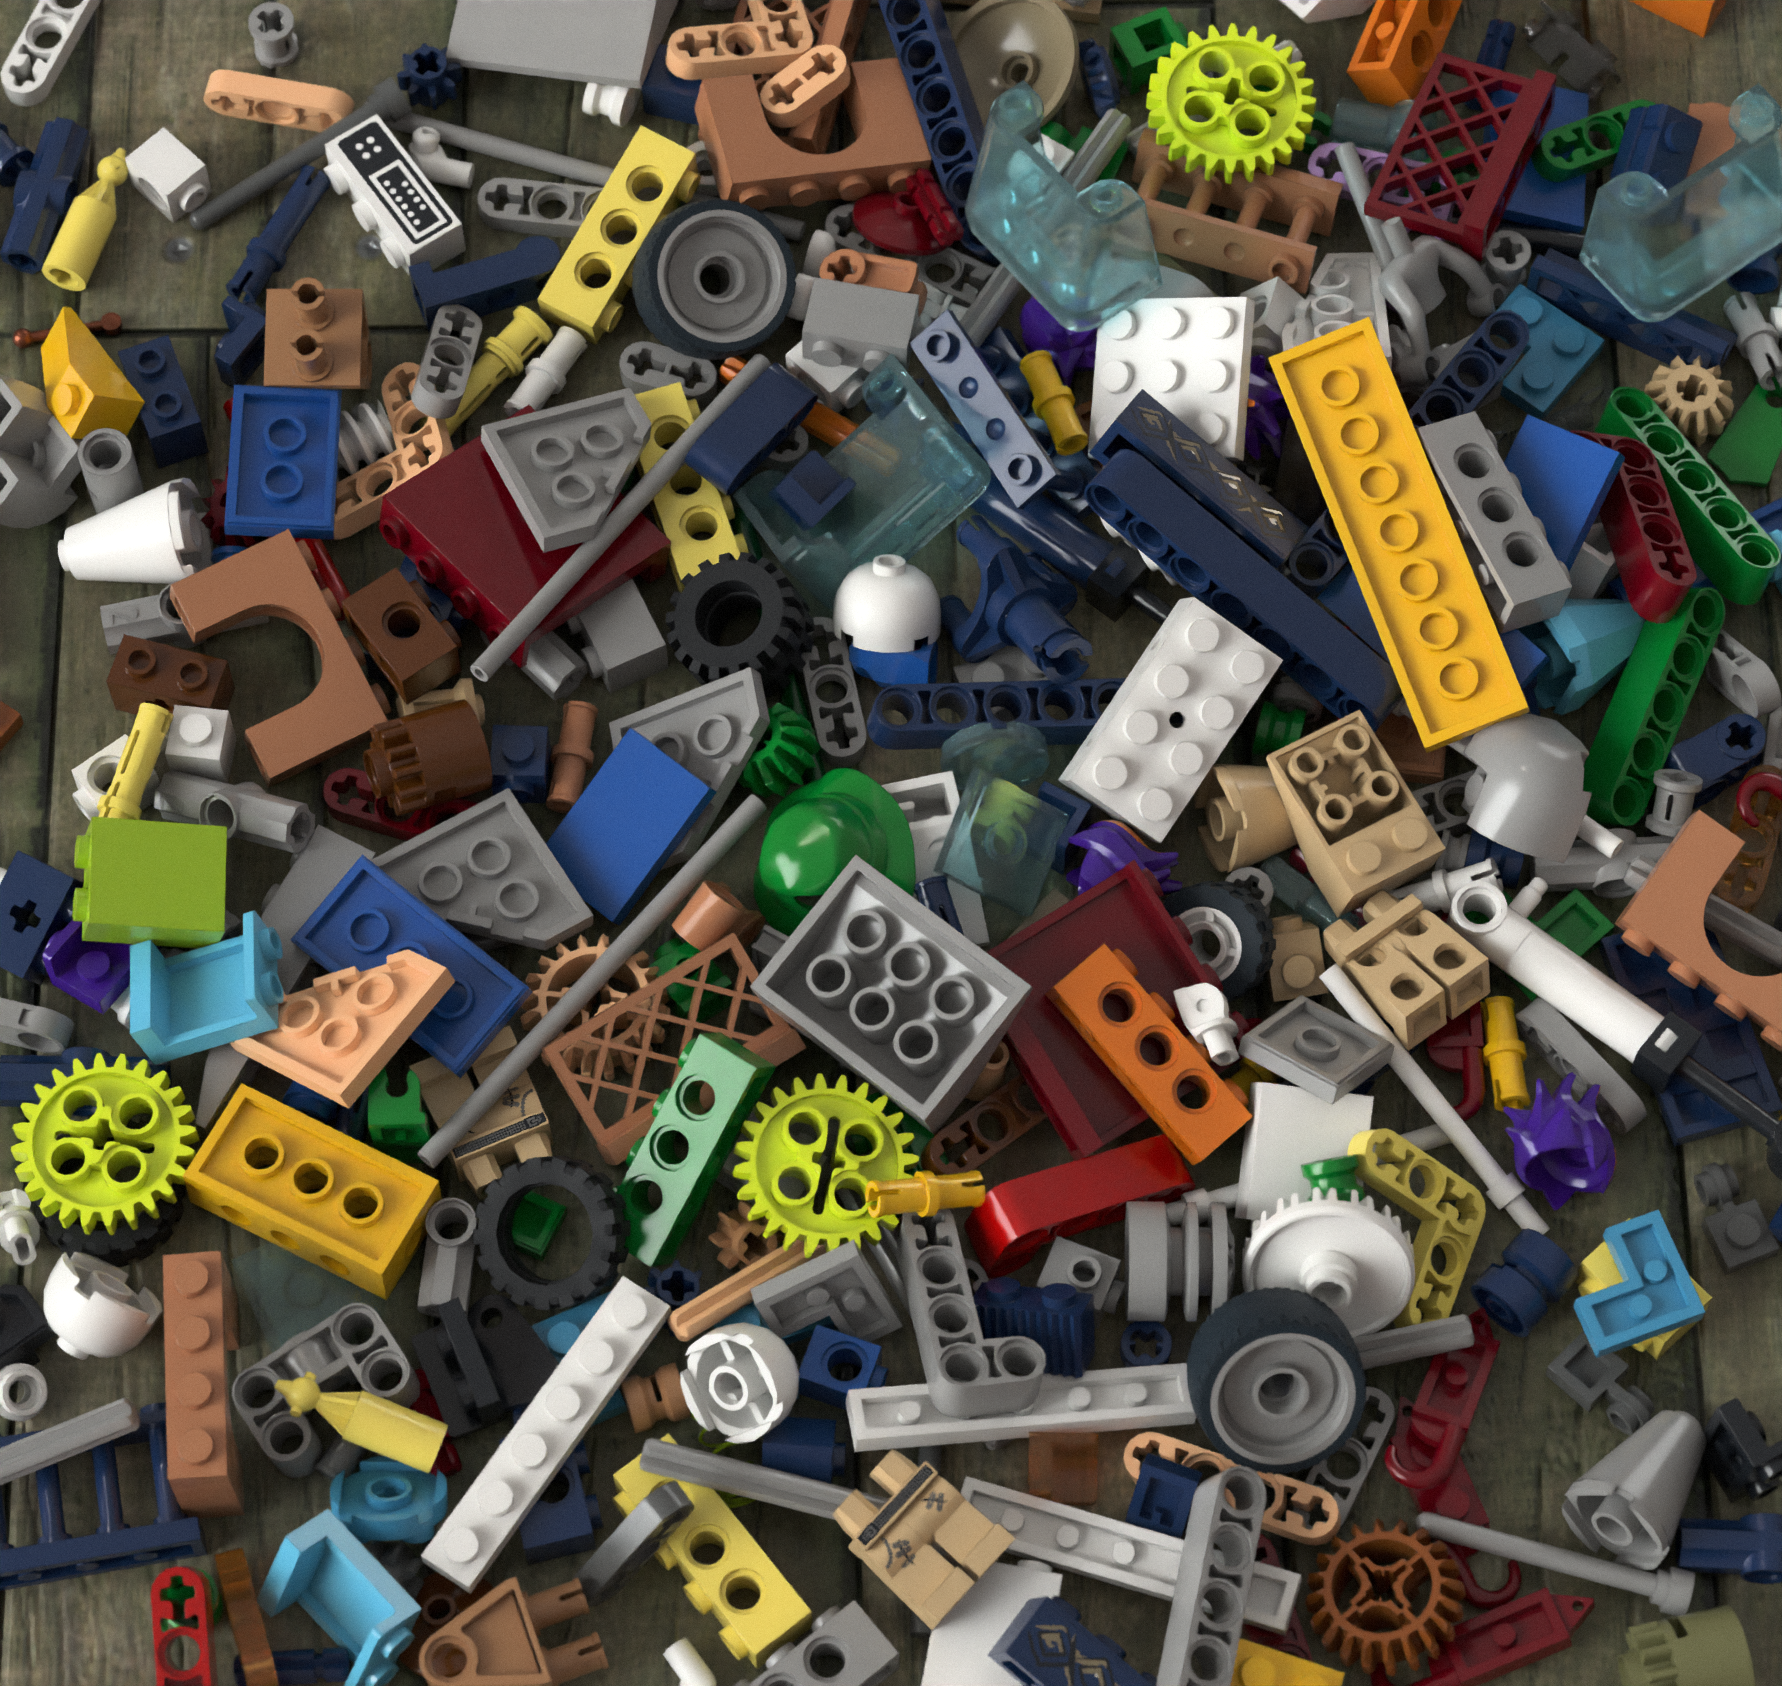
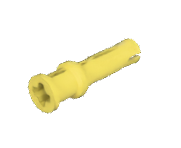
M518 306L513 311L514 319L496 338L491 336L484 342V347L482 348L483 355L471 367L466 389L457 412L454 416L445 419L450 437L506 377L518 376L524 370L523 362L540 344L547 345L553 339L552 331L548 325L529 308ZM423 417L419 420L421 428L426 424L428 417Z

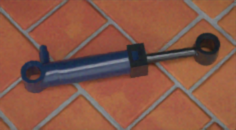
M940 421L931 424L924 430L919 442V473L922 481L929 488L937 492L951 493L1025 548L1038 554L1043 561L1087 592L1086 602L1115 623L1133 605L1162 626L1173 610V607L1146 589L1149 586L1150 569L1140 553L1122 540L1117 546H1114L1042 493L1023 510L1018 509L977 446L972 443L971 437L962 425L953 421ZM941 453H950L956 456L948 461L935 458L936 455Z

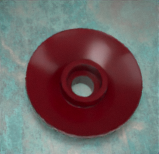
M878 191L869 193L859 198L853 207L852 221L856 229L867 240L881 248L911 256L933 255L948 248L940 245L937 238L934 237L929 224L925 221L913 199L914 194H911L909 191L897 193Z

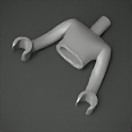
M1394 217L1381 225L1395 258L1381 272L1378 284L1381 294L1401 315L1408 331L1412 354H1406L1401 358L1399 363L1400 377L1404 383L1409 385L1423 384L1428 380L1427 374L1435 373L1440 366V358L1435 352L1430 350L1425 315L1434 310L1447 295L1439 279L1438 265L1459 274L1469 285L1467 306L1471 315L1481 317L1493 314L1495 306H1500L1506 300L1507 290L1500 283L1491 284L1476 260L1466 252L1432 236H1420L1411 242L1401 217Z

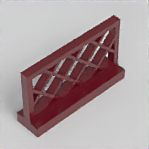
M1438 52L1364 204V215L1383 221L1394 217H1401L1404 227L1461 244L1462 251L1469 254L1476 261L1482 262L1552 114L1555 103L1557 75L1537 69L1533 79H1529ZM1444 72L1465 78L1469 86L1446 94L1440 84V80ZM1503 89L1519 95L1515 102L1494 108L1487 94ZM1477 98L1484 113L1461 120L1453 106ZM1443 110L1451 124L1427 132L1421 121L1422 117ZM1492 124L1499 136L1498 139L1476 147L1468 132ZM1458 136L1466 151L1443 159L1435 144ZM1425 148L1432 163L1408 170L1402 159L1403 156ZM1474 163L1480 173L1479 179L1458 186L1450 171ZM1440 174L1448 189L1424 197L1416 182ZM1405 186L1414 200L1401 206L1382 201L1385 193ZM1455 201L1462 213L1458 223L1454 224L1436 218L1431 209Z

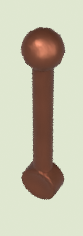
M114 312L106 313L100 321L84 323L90 332L103 331L107 335H116L122 330V320ZM20 328L14 332L13 342L21 349L28 348L33 342L46 340L51 329L31 332L26 328Z

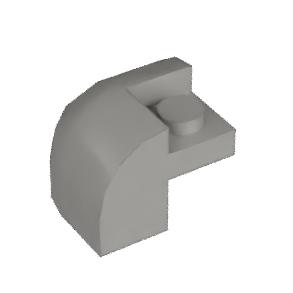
M0 374V524L11 528H32L48 523L61 515L79 498L69 485L81 470L78 460V447L82 439H74L68 435L47 407L46 393L25 382Z
M1527 713L1495 723L1476 732L1464 750V753L1478 765L1474 775L1470 777L1466 784L1465 797L1461 804V807L1470 814L1467 825L1479 834L1515 851L1565 863L1585 817L1592 794L1583 791V761L1589 755L1583 743L1557 720Z

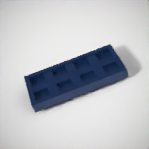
M1705 928L1706 937L1712 950L1727 965L1715 933ZM1624 932L1602 938L1598 948L1609 977L1665 1017L1669 1011H1672L1703 1033L1692 1058L1776 1118L1780 1117L1782 1103L1748 1017L1745 1016L1742 1022L1728 1016L1713 1003L1718 996L1701 984H1698L1696 989H1692L1681 983L1667 971L1671 963L1654 951L1647 957L1634 950L1621 939ZM1680 1076L1675 1078L1663 1095L1653 1089L1674 1146L1748 1126Z

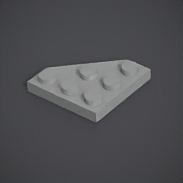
M629 387L482 425L481 442L540 548L545 553L595 538L650 439L651 422Z
M751 667L609 722L613 749L616 748L631 727L717 792L661 870L689 860L696 854L770 723L761 674Z
M509 788L370 860L461 932L547 950L593 925V914Z

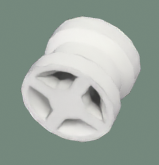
M588 82L583 97L582 110L591 116H596L600 113L606 115L612 124L623 127L629 122L634 113L641 89Z

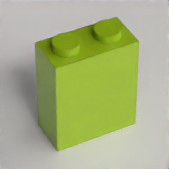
M92 816L86 834L77 835L75 844L74 864L75 868L84 869L83 888H75L73 921L82 922V941L137 944L151 939L155 946L196 949L220 942L225 932L227 826Z

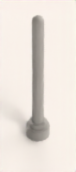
M1430 1512L1421 1513L1415 1522L1417 1530L1423 1526L1432 1538L1649 1596L1650 1603L1659 1605V1612L1673 1616L1685 1615L1692 1597L1695 1573L1673 1566L1668 1571L1658 1569L1656 1574Z

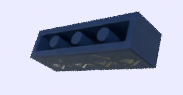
M1143 389L1116 418L1089 452L1103 465L1120 449H1129L1138 453L1275 569L1285 560L1309 529L1308 526Z
M1058 1596L1029 1599L988 1653L992 1660L1023 1686H1156L1157 1677L1144 1671L1139 1674L1124 1661V1658L1127 1656L1126 1652L1115 1641L1103 1634H1097L1095 1637L1079 1623L1082 1618L1079 1611Z

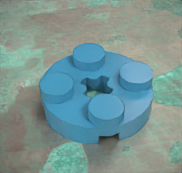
M377 1456L360 1461V1472L354 1473L345 1479V1470H343L332 1481L330 1487L331 1512L361 1544L371 1540L393 1541L401 1539L412 1544L426 1542L434 1536V1526L444 1518L448 1509L447 1481L439 1470L436 1477L434 1474L425 1473L386 1456Z

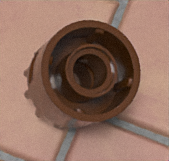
M465 699L375 724L373 728H370L373 740L370 742L371 749L365 750L363 753L366 775L377 798L387 796L389 807L394 808L397 816L486 791L492 786V767L487 743L478 718L471 705Z

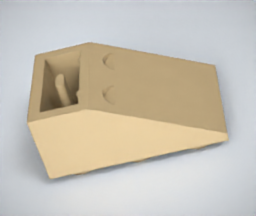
M1360 709L1267 755V763L1309 873L1337 918L1366 904L1367 900L1383 889L1390 892L1429 872L1446 849Z

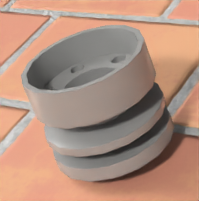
M1165 1202L1126 1203L1124 1245L1126 1321L1164 1322L1168 1312L1170 1296H1181L1186 1322H1195L1197 1320L1198 1296H1207L1208 1316L1217 1307H1221L1224 1302L1229 1301L1234 1290L1235 1246L1234 1235L1231 1233L1227 1220L1225 1202L1209 1203L1207 1228H1198L1196 1202L1186 1203L1181 1228L1170 1227Z

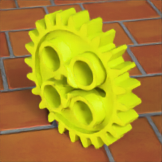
M1235 23L1230 24L1227 36H1220L1214 25H1209L1207 39L1202 40L1195 32L1191 31L1188 36V48L1173 42L1171 45V59L1160 56L1157 67L1158 73H1152L1150 76L1149 90L1151 92L1147 93L1146 109L1152 110L1149 112V128H1159L1156 133L1155 143L1157 146L1171 143L1168 156L1170 161L1177 160L1182 156L1187 157L1185 172L1189 174L1198 165L1205 167L1204 175L1206 181H1210L1216 170L1223 171L1226 183L1231 184L1235 172L1242 171L1245 179L1250 183L1253 182L1255 168L1260 167L1264 173L1271 176L1274 172V159L1289 165L1292 156L1291 149L1302 151L1305 142L1304 134L1311 133L1313 117L1310 115L1314 114L1316 98L1311 97L1314 81L1313 79L1303 78L1306 68L1304 61L1290 64L1293 54L1291 46L1285 47L1278 52L1274 49L1276 35L1272 34L1263 42L1256 40L1257 28L1254 26L1249 29L1245 37L1238 36ZM1214 71L1220 73L1222 77L1209 78L1203 73ZM1266 85L1273 90L1260 92L1254 89L1253 86ZM1202 115L1209 120L1206 122H1195L1188 117ZM1245 128L1253 129L1259 134L1246 136L1241 134L1239 130Z
M101 1053L96 1054L93 1069L86 1070L78 1058L73 1059L74 1075L67 1078L55 1068L52 1070V1075L56 1086L49 1089L43 1085L36 1084L34 1089L40 1099V1103L38 1105L22 1103L20 1106L25 1117L30 1122L13 1124L16 1137L24 1141L11 1146V1152L15 1160L23 1162L15 1168L16 1175L20 1182H29L24 1190L31 1202L42 1198L39 1207L45 1217L48 1218L60 1210L59 1220L63 1228L68 1229L79 1217L81 1226L87 1235L92 1233L97 1221H103L109 1235H114L117 1228V1220L122 1218L126 1219L133 1230L138 1229L137 1213L144 1210L152 1218H159L155 1202L161 1198L175 1204L177 1198L171 1188V1184L185 1185L183 1174L186 1170L181 1165H190L196 1155L195 1150L186 1145L199 1141L196 1127L188 1125L195 1119L191 1105L180 1106L186 1099L180 1086L168 1089L170 1080L167 1072L164 1070L150 1079L151 1069L148 1061L145 1059L140 1061L133 1071L130 1070L126 1055L122 1053L116 1059L113 1067H107ZM85 1105L97 1107L94 1115L85 1121L71 1120L73 1112L79 1107ZM139 1113L152 1115L151 1121L143 1128L130 1129L126 1127L128 1120ZM59 1134H68L71 1136V1138H62L58 1141L56 1140V1137ZM107 1137H114L115 1142H106ZM96 1146H104V1150H97ZM151 1147L155 1148V1150L150 1154L142 1153L140 1151L149 1149ZM71 1158L85 1160L82 1168L73 1174L63 1175L58 1173L61 1165ZM126 1166L141 1168L134 1180L125 1183L114 1181L116 1173Z
M822 1073L817 1074L813 1087L810 1090H807L799 1077L794 1078L791 1085L792 1096L788 1097L784 1091L775 1087L770 1095L774 1108L758 1101L753 1113L760 1123L745 1120L740 1131L752 1142H737L733 1153L748 1160V1162L736 1165L732 1172V1176L735 1178L749 1180V1183L739 1189L737 1198L738 1200L755 1199L756 1204L750 1210L747 1218L749 1221L765 1216L769 1220L763 1233L765 1238L774 1235L779 1230L785 1233L783 1250L788 1251L796 1240L804 1242L805 1258L809 1259L817 1245H824L827 1253L839 1247V1244H846L854 1240L859 1249H861V1236L870 1244L876 1246L882 1239L878 1224L887 1230L894 1231L899 1223L895 1214L873 1218L867 1208L877 1205V1201L866 1203L865 1191L868 1182L872 1180L886 1181L913 1178L912 1175L906 1174L904 1171L916 1167L919 1162V1156L903 1153V1149L912 1143L914 1134L896 1133L895 1129L901 1123L904 1115L900 1112L886 1117L882 1111L888 1097L884 1095L873 1103L866 1100L868 1084L865 1082L853 1094L847 1091L845 1075L840 1076L834 1089L827 1088ZM830 1119H836L839 1127L830 1161V1166L834 1170L826 1184L823 1213L817 1215L813 1212V1203L821 1174V1165L818 1162L826 1147L828 1122ZM795 1123L810 1125L816 1132L817 1141L809 1145L797 1143L789 1133V1126ZM851 1134L865 1136L870 1141L873 1152L866 1156L852 1154L846 1147L845 1137ZM785 1177H795L804 1183L807 1195L801 1199L785 1197L778 1187V1181ZM842 1188H850L856 1191L863 1201V1207L856 1211H847L841 1208L835 1200L834 1192Z

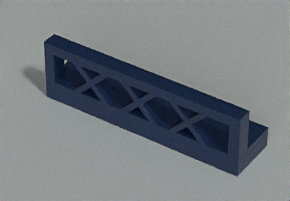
M1551 248L1548 249L1544 257L1538 254L1531 266L1527 283L1529 290L1580 324L1668 365H1671V361L1677 355L1686 365H1692V361L1700 355L1703 368L1707 370L1720 365V370L1722 371L1736 346L1737 334Z

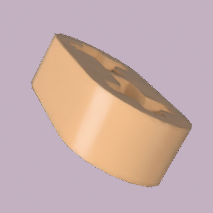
M828 44L816 46L768 80L760 93L761 104L768 121L776 127H794L841 94L848 87L851 80L849 65L843 51L836 46ZM822 67L829 71L833 69L835 70L830 75H827L823 71L817 73V71ZM782 97L788 101L794 99V102L788 106L783 102L777 103L776 101Z

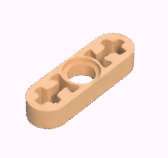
M216 70L212 72L203 98L205 104L211 110L224 116L322 132L351 114L355 106L353 99L348 94L335 88L232 70Z

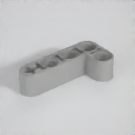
M938 1210L936 1215L930 1217H920L916 1212L903 1213L896 1244V1253L929 1394L934 1407L942 1414L956 1418L1018 1412L1027 1409L1035 1402L1038 1396L1046 1365V1355L1042 1347L1034 1340L1020 1336L983 1340L951 1210ZM930 1281H938L943 1284H935ZM941 1329H949L955 1333H947ZM1009 1371L1018 1372L1024 1376H1015L1010 1374ZM952 1378H961L967 1382H958Z

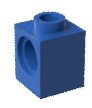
M816 1324L799 1369V1394L847 1410L846 1398L848 1390L885 1386L889 1368L881 1366L882 1346ZM840 1363L854 1364L861 1371L855 1379L846 1382L836 1380L830 1374L831 1369Z

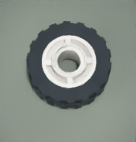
M1211 880L1182 888L1163 900L1165 902L1163 905L1170 917L1177 915L1187 926L1193 938V944L1189 947L1201 965L1207 963L1215 971L1222 983V993L1227 998L1228 1003L1249 994L1251 989L1261 984L1265 979L1263 977L1265 972L1270 970L1274 960L1271 958L1273 950H1276V939H1273L1272 929H1274L1272 919H1268L1264 911L1266 909L1260 900L1256 901L1251 896L1250 891L1244 887L1237 888L1231 882L1221 881L1217 883ZM1206 929L1215 933L1219 939L1220 951L1217 957L1210 956L1202 946V935Z

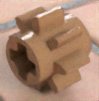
M740 1200L736 1210H731L727 1213L720 1211L718 1213L720 1221L718 1222L716 1233L709 1235L710 1241L718 1247L724 1248L719 1253L717 1260L728 1269L738 1264L739 1268L743 1270L776 1250L777 1243L785 1238L778 1231L774 1235L765 1238L763 1233L769 1220L764 1216L757 1220L749 1221L747 1216L753 1206L745 1200ZM749 1234L750 1236L748 1237V1239L744 1241L746 1235Z

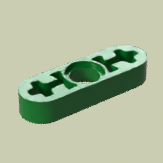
M1636 99L1548 131L1537 144L1532 154V163L1535 170L1546 180L1564 182L1613 164L1631 109L1644 106L1649 108L1650 105L1656 104L1645 99ZM1597 131L1605 135L1610 142L1611 149L1601 150L1596 148L1590 142L1588 132ZM1572 146L1574 148V151L1566 161L1562 156L1554 157L1550 152L1552 150L1555 155H1560L1568 152Z

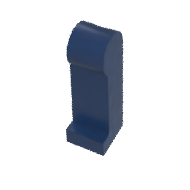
M530 236L522 240L516 249L433 273L429 261L408 267L413 295L427 330L430 332L436 314L442 306L461 305L472 310L478 317H482L538 299L560 262L561 257L559 247L554 241L548 237Z

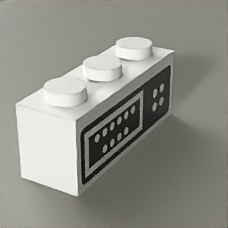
M378 114L324 144L329 165L324 168V172L329 177L332 188L339 195L347 193L354 203L352 204V209L357 220L367 232L372 229L376 231L382 239L380 241L382 251L394 268L397 269L402 266L410 276L408 266L429 261L432 270L466 251L462 223Z

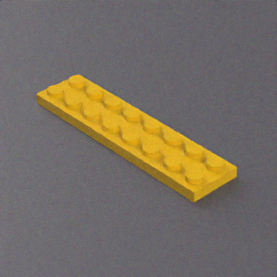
M1364 318L1269 357V362L1426 753L1471 736L1495 723L1530 712L1370 318Z

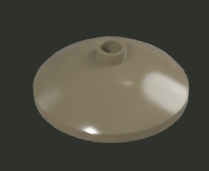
M980 0L969 8L951 29L953 40L989 141H1010L1027 136L1044 126L1063 106L1077 76L1079 44L1071 20L1061 7L1052 0ZM1028 70L1027 76L1020 82L1021 75ZM950 98L943 103L944 107L948 105Z

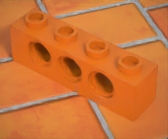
M1462 0L1376 1L1346 71L1375 111L1412 108L1438 52L1442 51Z
M1104 943L1045 995L1163 1133L1166 1134L1187 1161L1194 1166L1203 1161L1253 1117L1245 1108L1249 1104V1100L1234 1081L1229 1078L1222 1081L1208 1063L1212 1059L1202 1043L1199 1044L1192 1035L1185 1038L1171 1020L1175 1018V1014L1168 1003L1154 991L1148 994L1134 977L1138 975V971L1132 961L1121 950L1116 948L1111 951ZM1106 995H1118L1126 1001L1129 1015L1125 1022H1115L1106 1016L1103 1010V999ZM1143 1038H1155L1162 1043L1166 1053L1162 1065H1151L1142 1058L1140 1043ZM1180 1081H1192L1200 1088L1202 1103L1198 1109L1187 1108L1179 1101L1177 1087Z

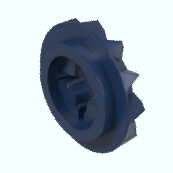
M1091 37L1078 43L1079 70L1090 106L1093 108L1094 114L1102 119L1108 110L1116 109V106L1120 105V93L1111 61L1104 46H1097L1095 40Z

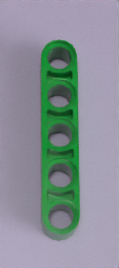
M1628 386L1613 390L1594 432L1633 438L1644 443L1652 450L1691 558L1728 600L1741 605H1752L1760 601L1781 560V551L1650 396L1637 388Z
M1711 587L1690 588L1673 619L1667 623H1654L1645 619L1584 764L1583 791L1592 793L1586 815L1600 825L1633 826L1641 819L1655 788L1653 783L1654 773L1659 769H1663L1724 622L1725 604L1723 598L1717 590Z

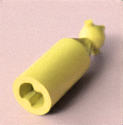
M118 148L111 156H107L99 162L97 166L99 180L75 197L42 267L44 276L61 288L71 291H82L88 284L117 220L115 187L121 185L128 176V168L125 163V149Z
M306 1372L304 1377L296 1378L293 1381L277 1380L274 1388L286 1397V1401L291 1407L290 1414L292 1416L300 1417L302 1412L316 1409L342 1436V1439L425 1473L430 1472L446 1434L448 1424L364 1390L361 1392L322 1393L315 1382L316 1375L311 1372Z

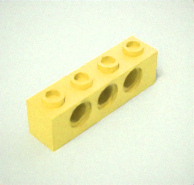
M642 125L639 127L539 295L538 303L543 318L560 327L567 326L576 330L587 341L595 345L604 331L611 333L615 329L624 310V305L621 302L629 288H632L635 258L645 237L660 220L675 211L681 201L688 203L699 186L701 175L698 174L696 153ZM647 187H654L662 192L658 198L652 201H642L636 197L640 190ZM621 230H628L636 234V237L628 244L619 245L610 241L612 235ZM596 273H602L611 278L601 288H590L584 284L589 276Z
M680 382L635 394L651 422L650 439L636 463L640 479L668 451L661 448V446L669 442H676L701 414L696 399L686 400ZM684 464L649 502L657 528L671 541L668 561L680 593L685 588L681 580L688 573L695 577L701 572L698 566L700 563L708 559L714 565L719 563V555L731 553L736 560H738L741 552L749 553L743 534L733 535L728 521L735 519L730 495L726 496L687 464ZM683 487H693L698 490L690 495L676 493L678 489ZM698 532H709L714 535L702 541L691 538L692 535Z
M669 1433L660 1439L661 1441L677 1444ZM641 1453L613 1474L616 1492L618 1493L612 1498L615 1506L626 1519L636 1506L657 1488L672 1481H676L693 1503L694 1509L656 1551L654 1556L667 1571L676 1566L688 1581L683 1590L694 1607L703 1616L711 1611L724 1628L718 1634L733 1656L739 1661L747 1656L756 1669L760 1668L780 1647L795 1641L811 1628L812 1611L714 1489L643 1471L640 1468ZM704 1544H715L724 1551L722 1558L710 1565L698 1563L693 1559L692 1555L699 1546ZM749 1588L754 1590L760 1596V1599L752 1608L739 1610L728 1603L729 1596L738 1589Z

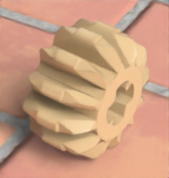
M1677 355L1671 361L1670 368L1659 365L1654 370L1652 381L1646 384L1644 392L1653 399L1684 437H1690L1700 447L1705 442L1707 434L1718 437L1724 429L1725 421L1731 418L1734 408L1733 400L1730 399L1733 391L1732 381L1719 380L1721 376L1720 365L1707 370L1703 368L1700 355L1692 361V365H1686Z

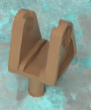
M311 277L301 278L294 283L291 289H267L264 386L312 389L371 388L372 345L363 289H324L320 281Z
M516 1577L505 1580L430 1636L422 1646L419 1656L420 1670L428 1686H559L563 1682L602 1668L603 1670L607 1669L609 1665L597 1631L589 1636L547 1650L545 1645L541 1647L539 1645L537 1637L541 1636V1629L583 1614H590L578 1577L570 1582L528 1596L526 1591L521 1593ZM445 1648H457L464 1652L467 1657L466 1667L462 1673L451 1678L442 1677L437 1674L432 1664L436 1655Z

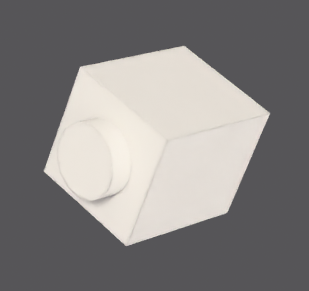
M174 705V718L171 722L165 751L170 771L178 770L228 783L237 739L229 710Z

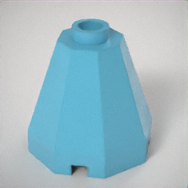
M1566 599L1559 616L1518 628L1525 637L1550 658V661L1537 674V686L1534 692L1538 707L1547 709L1556 706L1553 712L1560 715L1579 709L1626 666L1645 622V619L1633 610L1629 602L1619 599Z

